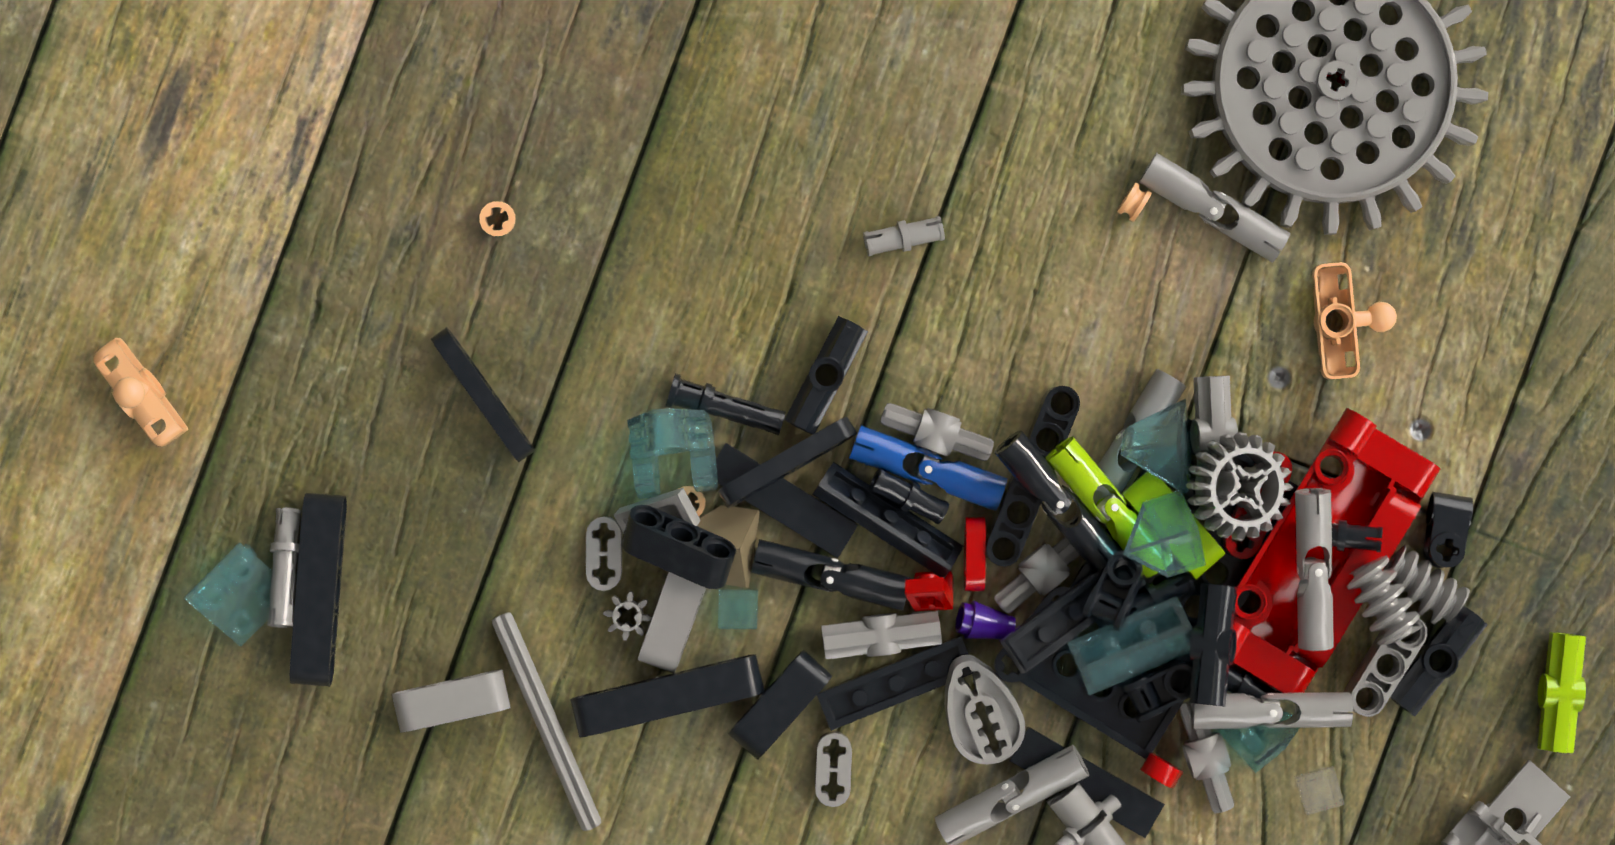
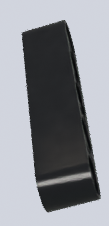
M1068 386L1052 387L1046 391L1027 435V438L1045 459L1053 449H1056L1057 445L1068 438L1079 411V396L1075 390ZM1057 392L1065 393L1071 401L1069 411L1063 415L1055 413L1051 408V398ZM1044 428L1052 430L1057 439L1055 446L1049 451H1043L1036 443L1038 432ZM1011 475L986 538L987 558L997 566L1003 567L1014 564L1021 556L1042 502L1034 495L1026 492L1013 475ZM1014 501H1021L1027 507V517L1020 523H1013L1007 517V508ZM1002 537L1010 539L1013 544L1011 555L1006 559H997L992 552L993 543Z
M306 493L304 496L289 676L291 684L328 687L332 685L347 514L346 496Z
M751 654L675 672V674L671 673L581 695L570 699L578 734L582 738L765 693L757 656L756 654Z

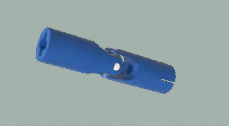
M860 426L849 456L850 459L877 469L881 468L888 473L923 485H933L932 481L936 482L939 487L952 496L994 511L997 510L1008 478L961 461L941 462L942 458L931 450ZM919 452L925 454L919 463L917 476L909 474L903 468V459L909 453Z

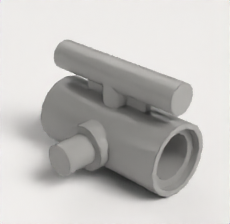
M1077 782L1060 794L1059 792L1054 794L1046 801L1066 827L1063 831L1064 836L1054 845H1126L1109 823L1113 819L1112 814L1121 807L1119 800L1115 796L1110 795L1102 803L1100 801L1094 803Z

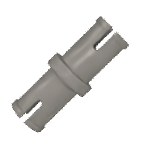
M936 216L935 218L908 224L903 220L897 222V226L863 232L865 248L868 249L867 255L873 256L874 254L902 249L903 252L911 250V246L945 240L943 224L940 223L941 217Z

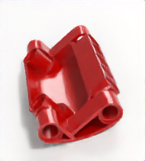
M1346 408L1296 489L1297 491L1308 488L1309 493L1310 488L1331 490L1332 523L1339 524V520H1347V525L1383 527L1382 538L1365 537L1367 540L1381 541V552L1345 548L1344 552L1336 551V547H1332L1331 577L1328 578V584L1333 594L1334 647L1322 651H1309L1298 647L1297 592L1300 578L1297 573L1295 492L1289 501L1291 504L1286 506L1282 512L1283 518L1277 520L1237 586L1233 629H1235L1237 635V646L1233 663L1282 693H1304L1318 669L1323 668L1363 604H1356L1354 601L1362 592L1361 589L1348 590L1346 587L1354 578L1353 574L1350 573L1385 555L1390 560L1418 514L1422 499L1441 470L1440 467L1376 429V424L1349 408ZM1325 457H1333L1339 461L1341 472L1337 478L1330 479L1322 474L1320 464ZM1322 547L1311 548L1307 552L1305 559L1307 557H1315L1324 560ZM1247 590L1254 592L1259 598L1257 610L1250 614L1242 612L1238 606L1239 595Z

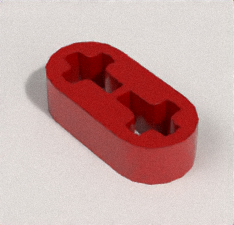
M965 517L964 590L984 592L986 579L985 517Z
M1149 753L1140 768L1148 776L1174 789L1183 774L1182 770L1154 753Z

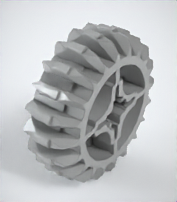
M1237 432L1234 434V437L1228 434L1221 435L1219 443L1216 441L1206 443L1209 454L1205 452L1195 454L1201 465L1200 467L1191 466L1189 468V471L1196 475L1195 482L1190 481L1185 484L1188 489H1193L1196 493L1187 501L1191 505H1200L1194 516L1197 519H1206L1204 527L1207 530L1214 531L1217 529L1218 536L1228 538L1231 535L1235 540H1243L1246 535L1250 538L1259 537L1260 529L1262 531L1272 530L1270 518L1273 520L1282 519L1283 516L1278 510L1279 506L1291 504L1287 498H1283L1284 491L1293 489L1291 484L1284 483V478L1292 471L1289 468L1279 467L1285 457L1279 453L1273 454L1275 445L1271 442L1262 443V438L1258 435H1251L1248 438L1246 433ZM1245 454L1256 465L1252 468L1245 467L1242 469L1240 465H1236L1233 462L1232 458ZM1219 477V484L1216 488L1217 478ZM1237 504L1238 507L1244 508L1247 514L1238 518H1232L1223 508L1227 505L1233 506Z

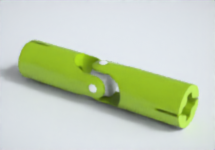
M1072 436L1057 445L1056 449H1053L1048 454L1046 460L1096 519L1106 524L1112 538L1123 551H1131L1140 558L1143 575L1146 578H1150L1165 568L1173 558L1172 553L1145 521L1126 507L1127 503L1124 497L1076 439ZM1101 485L1111 495L1101 498L1095 505L1093 495L1097 487Z

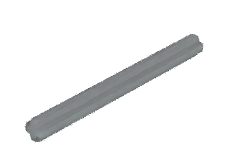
M510 612L495 617L492 620L493 627L578 823L583 831L591 830L601 824V818L514 617Z

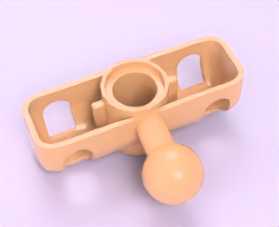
M1342 262L1321 264L1312 271L1315 308L1313 324L1317 332L1318 352L1321 359L1320 371L1324 378L1330 380L1352 378L1360 371L1356 327L1369 326L1374 331L1383 333L1389 331L1395 325L1397 314L1395 309L1386 302L1374 303L1367 311H1355L1350 267ZM1339 274L1347 275V289L1339 290ZM1330 311H1336L1342 316L1343 326L1338 332L1329 330L1326 325V316ZM1345 352H1354V367H1346Z
M121 338L112 339L95 353L93 358L94 364L112 387L115 402L129 417L138 422L156 446H166L188 431V427L165 397L166 393L159 381L149 370L141 365ZM116 356L119 364L116 369L110 372L105 363ZM163 419L166 423L165 430L157 435L151 425Z

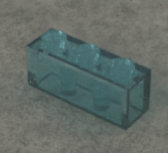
M1176 596L1129 616L1120 632L1114 630L1113 625L1110 624L1067 642L1084 686L1088 694L1092 695L1189 654L1192 627Z

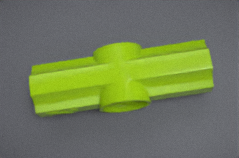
M1558 632L1549 633L1546 671L1540 677L1537 695L1539 707L1542 708L1537 746L1540 750L1574 753L1578 712L1582 711L1586 697V683L1582 677L1586 636Z

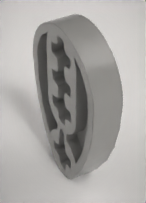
M962 655L954 659L950 665L945 684L944 704L947 724L956 748L965 758L978 764H996L1008 759L1018 750L1025 735L1024 716L1015 697L997 673L976 657ZM965 667H969L974 672L972 674L975 685L974 690H970L964 678H959L963 675L962 669ZM982 701L985 706H988L985 708V712L989 721L994 723L992 725L993 733L997 740H1001L998 742L999 748L992 751L991 747L987 746L989 740L985 731L981 729L983 727L982 721L978 713L974 712L977 702Z

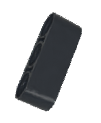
M648 505L634 506L630 510L621 541L622 548L628 554L708 589H719L726 585L736 554V548L729 540Z
M802 650L728 734L758 760L824 688L833 675L805 650Z

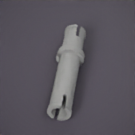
M295 508L276 509L274 542L270 543V552L273 553L270 609L267 623L270 627H293L301 510Z

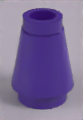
M972 600L970 604L961 603L956 617L955 629L956 633L964 634L965 639H1003L1015 630L1016 618Z

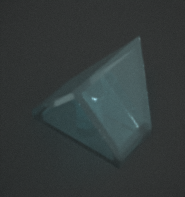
M1186 399L1128 426L1123 432L1120 453L1126 459L1184 494L1190 490L1185 484L1191 481L1192 475L1189 471V468L1192 466Z
M1181 490L1142 502V507L1123 555L1168 578L1205 566L1206 562L1199 528Z
M1283 712L1280 721L1291 718L1293 714ZM1260 723L1257 726L1248 728L1216 730L1246 767L1257 773L1287 748L1300 728H1268Z

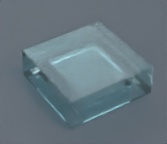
M719 589L718 629H757L758 590Z

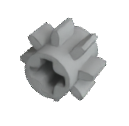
M629 591L627 600L623 602L614 595L612 601L616 608L614 610H606L603 615L613 619V624L609 627L608 631L612 632L616 628L622 630L623 640H627L630 631L634 629L639 635H644V629L640 624L642 621H651L653 617L649 614H644L643 607L647 605L648 600H642L640 603L634 601L633 591ZM624 606L627 610L634 607L638 613L634 617L637 622L635 625H632L629 621L624 624L620 622L619 617L622 615L620 607Z

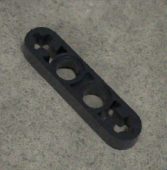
M446 327L431 338L432 343L514 458L520 462L535 451L534 447L453 333Z
M844 417L734 479L717 492L726 507L731 508L857 435V432L849 418Z

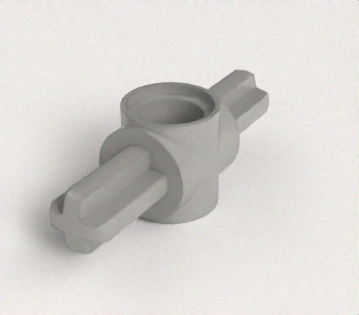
M887 403L881 417L882 425L914 436V445L944 456L950 455L952 450L973 458L987 461L994 446L992 439L960 428L962 423L960 419L930 408L924 409L923 414L904 407Z
M1065 537L1053 547L1044 543L1018 565V570L1021 574L995 595V601L1004 612L1011 613L1035 592L1039 595H1046L1070 575V569L1067 565L1076 559L1079 553Z
M1189 700L1183 702L1180 707V713L1189 739L1184 742L1182 748L1193 779L1203 781L1212 811L1214 813L1228 811L1234 807V801L1225 773L1231 767L1225 742L1218 732H1211L1210 729H1192Z

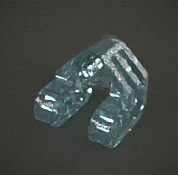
M657 409L627 420L628 428L630 429V458L633 464L635 490L639 499L660 495L658 456L685 451L690 452L692 479L696 492L717 490L718 478L711 418L705 410Z

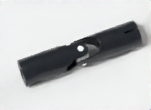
M1018 431L998 446L995 450V455L1026 492L1044 501V503L1041 502V505L1047 517L1090 568L1095 572L1105 568L1107 561L1098 551V548L1108 560L1113 554L1121 551V548L1070 488L1062 485L1063 488H1060L1054 468L1022 431ZM1073 499L1077 506L1075 516L1068 521L1056 519L1054 515L1065 513Z
M759 539L751 571L754 574L828 592L839 591L853 599L901 611L904 609L907 598L905 595V580L911 579L909 576L862 564H844L835 558ZM824 564L820 581L808 574L806 569L810 565Z

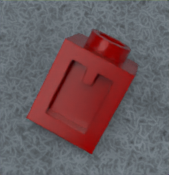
M951 571L945 578L939 577L933 572L915 573L914 579L905 580V595L915 612L953 609L954 576Z

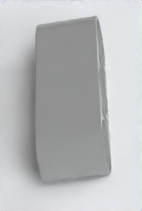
M668 573L638 656L639 661L675 674L706 591L705 587L673 573Z
M1420 618L1413 626L1423 625V627L1414 632L1413 636L1405 642L1399 640L1388 645L1378 646L1377 641L1385 634L1383 630L1380 631L1345 687L1344 692H1350L1352 697L1353 712L1365 717H1371L1379 714L1426 640L1427 628ZM1389 654L1393 659V668L1389 673L1381 675L1377 670V661L1382 655ZM1369 687L1373 693L1372 702L1368 706L1360 708L1356 703V695L1360 689Z
M502 669L407 689L392 694L400 733L511 708Z

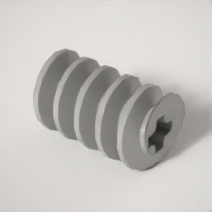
M1406 545L1402 546L1384 569H1394L1397 575L1391 582L1403 584L1405 587L1404 591L1408 593L1407 597L1411 599L1412 604L1417 600L1421 602L1418 609L1419 615H1423L1429 609L1433 610L1430 623L1436 624L1442 618L1446 620V623H1449L1462 609L1470 590L1464 586L1457 589V580L1451 577L1444 580V571L1441 569H1435L1431 572L1432 565L1430 561L1423 560L1418 563L1419 554L1413 550L1405 554Z
M1386 555L1352 571L1350 574H1353L1354 578L1346 586L1348 590L1361 589L1362 592L1354 600L1356 604L1368 602L1369 607L1361 614L1363 618L1373 616L1377 618L1369 629L1371 632L1383 630L1385 633L1377 641L1378 646L1397 642L1423 627V625L1413 626L1420 617L1418 612L1405 613L1412 604L1409 597L1397 599L1405 589L1403 584L1390 585L1397 575L1394 569L1382 571L1389 562V558Z

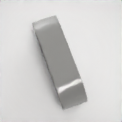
M606 516L593 520L586 531L587 581L592 587L601 591L610 590L615 587L622 576V530L616 520ZM601 523H607L608 529L615 531V538L608 539L607 551H601L600 538H594L593 536L594 530L600 529ZM601 556H607L608 569L615 570V576L609 577L607 584H601L600 577L593 575V571L601 566Z
M837 731L827 732L820 738L816 753V796L821 803L829 807H837L845 803L851 789V742L847 736ZM831 739H838L839 746L846 747L845 753L838 754L837 766H830V754L823 752L824 746H830ZM830 772H837V783L839 786H844V791L837 792L835 799H830L828 792L821 790L822 785L829 784Z

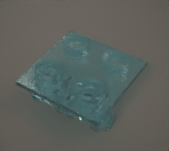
M240 542L184 599L239 646H242L268 620L272 570L256 557L257 553L248 544L243 546Z

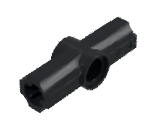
M840 316L837 317L784 421L811 435L816 433L868 333L867 330ZM827 365L836 371L837 380L833 385L822 386L817 382L815 372L819 367Z
M1201 584L1197 625L1193 627L1190 638L1189 651L1190 659L1193 661L1189 703L1226 706L1229 665H1232L1234 662L1237 646V635L1235 629H1233L1237 587Z
M1463 605L1452 621L1446 623L1445 620L1429 642L1422 645L1416 658L1409 666L1390 698L1415 717L1445 678L1450 677L1456 672L1460 659L1488 624ZM1441 649L1445 655V663L1440 669L1433 670L1429 665V657L1435 650Z

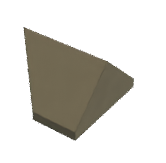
M720 505L700 517L701 521L697 525L698 527L729 540L736 548V554L726 585L749 588L760 514L759 510L739 507L727 508L726 505Z

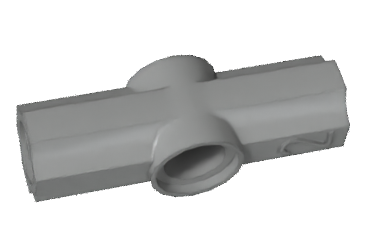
M1230 376L1194 377L1195 419L1191 422L1190 441L1195 454L1199 452L1209 454L1206 443L1210 441L1219 443L1221 435L1228 434L1234 437V434L1238 432L1237 423L1231 417ZM1197 459V467H1200L1201 463ZM1219 477L1217 478L1216 488L1219 484Z
M937 610L914 612L898 616L896 613L878 614L862 617L860 621L821 625L825 659H837L866 654L867 657L900 653L901 649L942 644Z

